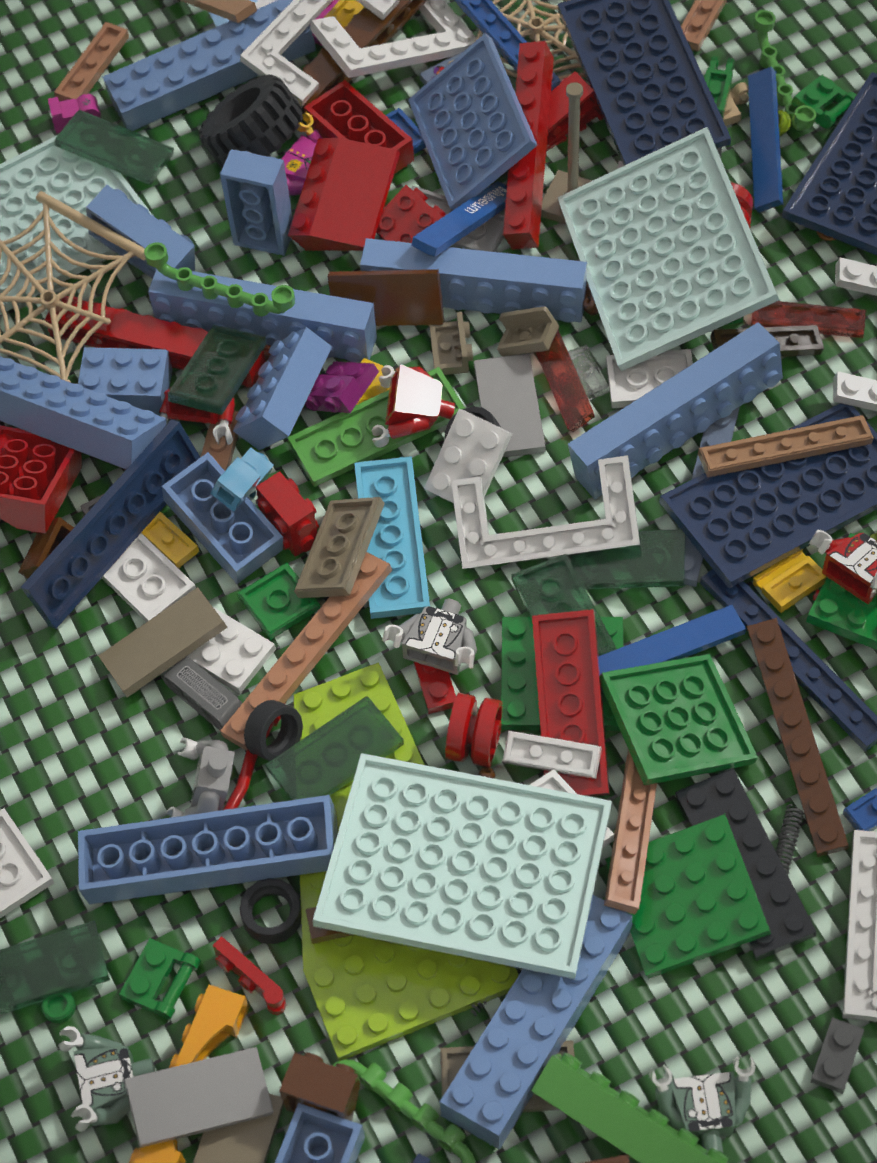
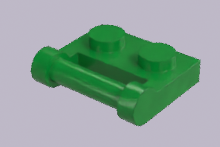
M822 74L797 93L790 104L796 108L802 105L812 107L816 111L815 123L827 129L835 123L836 118L849 108L856 94L845 92L831 79ZM834 100L838 103L831 110L822 111Z
M149 938L119 996L124 1001L171 1020L176 1011L174 1006L192 972L197 971L201 960L193 954L181 952ZM175 963L181 965L163 1001H157L156 999Z

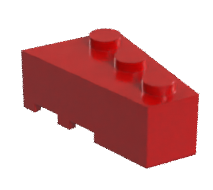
M576 71L569 77L564 78L551 91L546 151L567 140L565 135L568 134L569 98L566 95L568 84L576 82L583 86V95L580 98L579 132L587 128L586 123L593 119H604L594 97L593 88Z

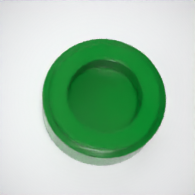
M64 989L51 990L44 996L41 1003L44 1016L52 1023L68 1021L73 1016L76 1008L72 995Z

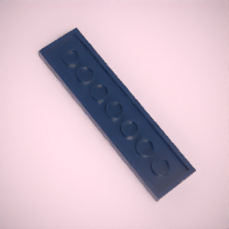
M170 420L21 586L48 626L55 629L58 628L166 505V502L163 500L162 486L201 458L179 421Z

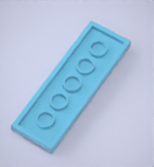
M412 456L356 462L354 465L358 498L381 497L385 503L367 552L389 563L392 569L390 574L369 598L371 619L421 613L425 607L430 606Z

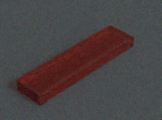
M777 301L752 312L751 326L758 322L763 327L817 325L820 334L863 338L866 310Z
M557 330L549 350L536 352L567 429L574 432L593 419L595 414L561 334Z

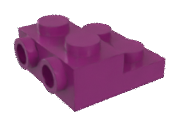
M334 361L327 368L324 375H318L304 405L312 411L351 413L379 370L373 363Z

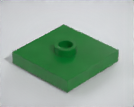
M288 563L283 564L237 593L239 600L270 640L320 609V604L315 597H297L294 590L299 577Z

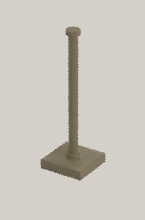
M576 82L570 83L566 87V95L569 98L568 173L560 170L557 171L542 199L541 217L565 225L567 223L557 197L592 181L579 177L580 98L583 95V86Z

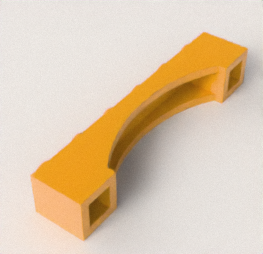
M209 984L205 994L201 993L196 1001L194 1021L192 1024L188 1023L182 1036L183 1047L180 1054L173 1056L169 1068L205 1060L229 1036L237 1037L249 1009L246 997ZM177 1139L142 1148H135L129 1163H186L182 1153L178 1151Z

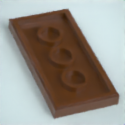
M439 269L329 272L327 276L330 296L373 303L376 326L443 325L444 323Z

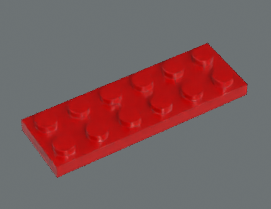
M591 609L532 616L541 736L601 746L602 750L596 779L564 773L558 774L578 795L588 797L610 795L595 612ZM544 770V775L550 771Z

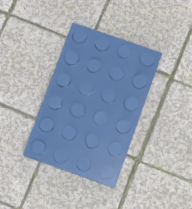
M486 33L408 99L448 205L452 210L472 197H476L537 146L495 44Z

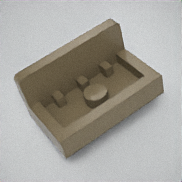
M545 306L501 313L499 319L506 330L497 350L502 357L549 350L559 325Z
M456 312L457 321L445 322L443 325H429L434 369L440 367L444 375L468 373V361H473L472 344H466L465 339L470 338L469 321L463 322L462 312Z

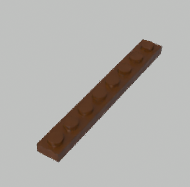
M777 618L747 626V631L817 857L849 849Z

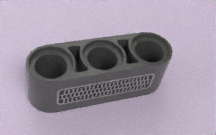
M187 656L162 676L165 684L177 696L218 730L224 727L242 705L239 698Z

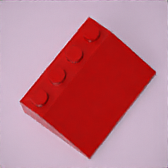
M318 138L288 236L306 251H363L366 238L375 239L400 152L396 149L343 138Z
M0 425V519L17 529L46 534L82 468V452L23 429Z

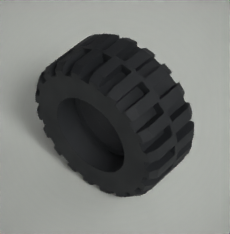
M270 74L267 76L262 75L258 79L254 78L247 84L241 85L236 91L230 93L222 102L215 106V109L207 115V119L201 125L199 130L200 141L221 168H223L231 149L270 157L273 152L278 151L292 137L293 132L297 131L299 123L303 119V109L280 77Z

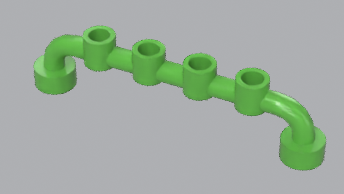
M760 10L755 14L753 26L757 30L758 43L761 49L759 63L764 68L772 67L776 71L777 103L785 107V112L789 114L791 119V126L801 132L814 125L816 111L810 106L802 105L796 108L790 104L793 99V87L786 84L784 79L785 68L778 65L776 60L777 49L770 46L768 40V32L773 30L776 17L771 11Z
M151 243L144 250L147 264L155 267L164 276L176 280L179 289L182 291H189L193 287L202 289L203 296L206 299L212 300L219 295L227 297L230 307L239 308L243 304L250 305L253 308V313L259 317L266 316L269 312L275 314L285 313L295 304L294 290L290 286L280 285L274 288L271 294V301L268 300V296L264 293L253 295L244 292L238 284L226 286L218 283L214 276H205L203 278L193 275L192 270L187 267L176 269L167 264V248L162 243Z
M346 1059L332 1065L336 1066L337 1063H341L353 1068L359 1076L360 1083L371 1092L375 1091L384 1098L385 1102L393 1110L407 1116L417 1129L424 1133L427 1132L435 1138L444 1150L454 1153L461 1159L462 1163H476L471 1150L462 1143L466 1138L463 1131L454 1124H450L446 1129L435 1122L439 1118V1114L430 1105L424 1103L420 1108H417L410 1102L413 1094L403 1084L397 1083L394 1088L390 1087L383 1081L387 1074L379 1065L371 1063L366 1068L355 1060Z

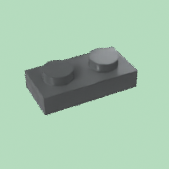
M835 1018L831 1019L811 1083L843 1094L864 1029Z

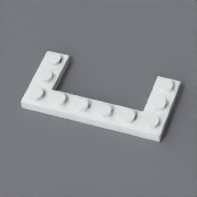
M293 0L240 55V61L260 76L270 74L280 77L300 105L303 106L319 89V82L282 57L281 54L333 0ZM356 0L383 20L399 4V0Z
M427 0L419 9L438 33L365 48L357 46L334 16L312 20L310 30L348 78L453 57L464 52L476 40L474 34L445 0Z
M840 257L836 263L835 286L877 296V266ZM837 372L833 377V401L877 411V380Z
M628 455L598 460L606 519L489 535L482 477L451 480L462 568H475L640 545Z
M854 830L843 1018L877 1022V832Z

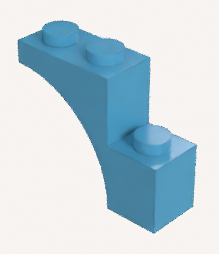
M250 447L241 459L237 457L219 477L210 494L232 511H235L248 496L253 499L257 495L256 486L267 479L274 464L264 454Z

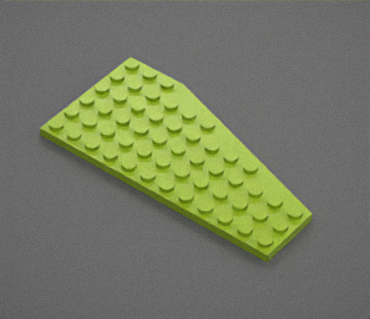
M379 662L294 694V708L301 715L303 723L302 737L295 747L297 799L330 795L336 809L338 831L361 753L425 765ZM327 871L300 875L303 971L338 1061L348 1059L473 1008L471 1006L473 1004L478 1006L477 1003L483 1004L484 1001L488 1002L505 995L519 976L516 968L513 966L359 935L312 944L306 909L317 907Z

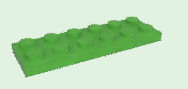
M440 367L427 372L433 379L440 381L443 385L441 399L455 403L453 416L459 409L463 410L465 408ZM388 390L356 405L351 413L340 412L287 438L288 444L312 485L316 487L354 469V463L371 461L447 425L451 419L438 417L429 430L396 439L389 437V442L386 446L376 447L372 440L382 435L373 436L372 428L376 425H382L385 429L389 427V425H385L389 397Z

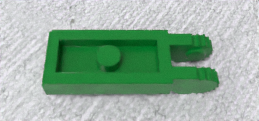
M712 56L704 79L723 119L733 80L735 59L728 58L725 70H719L718 56Z

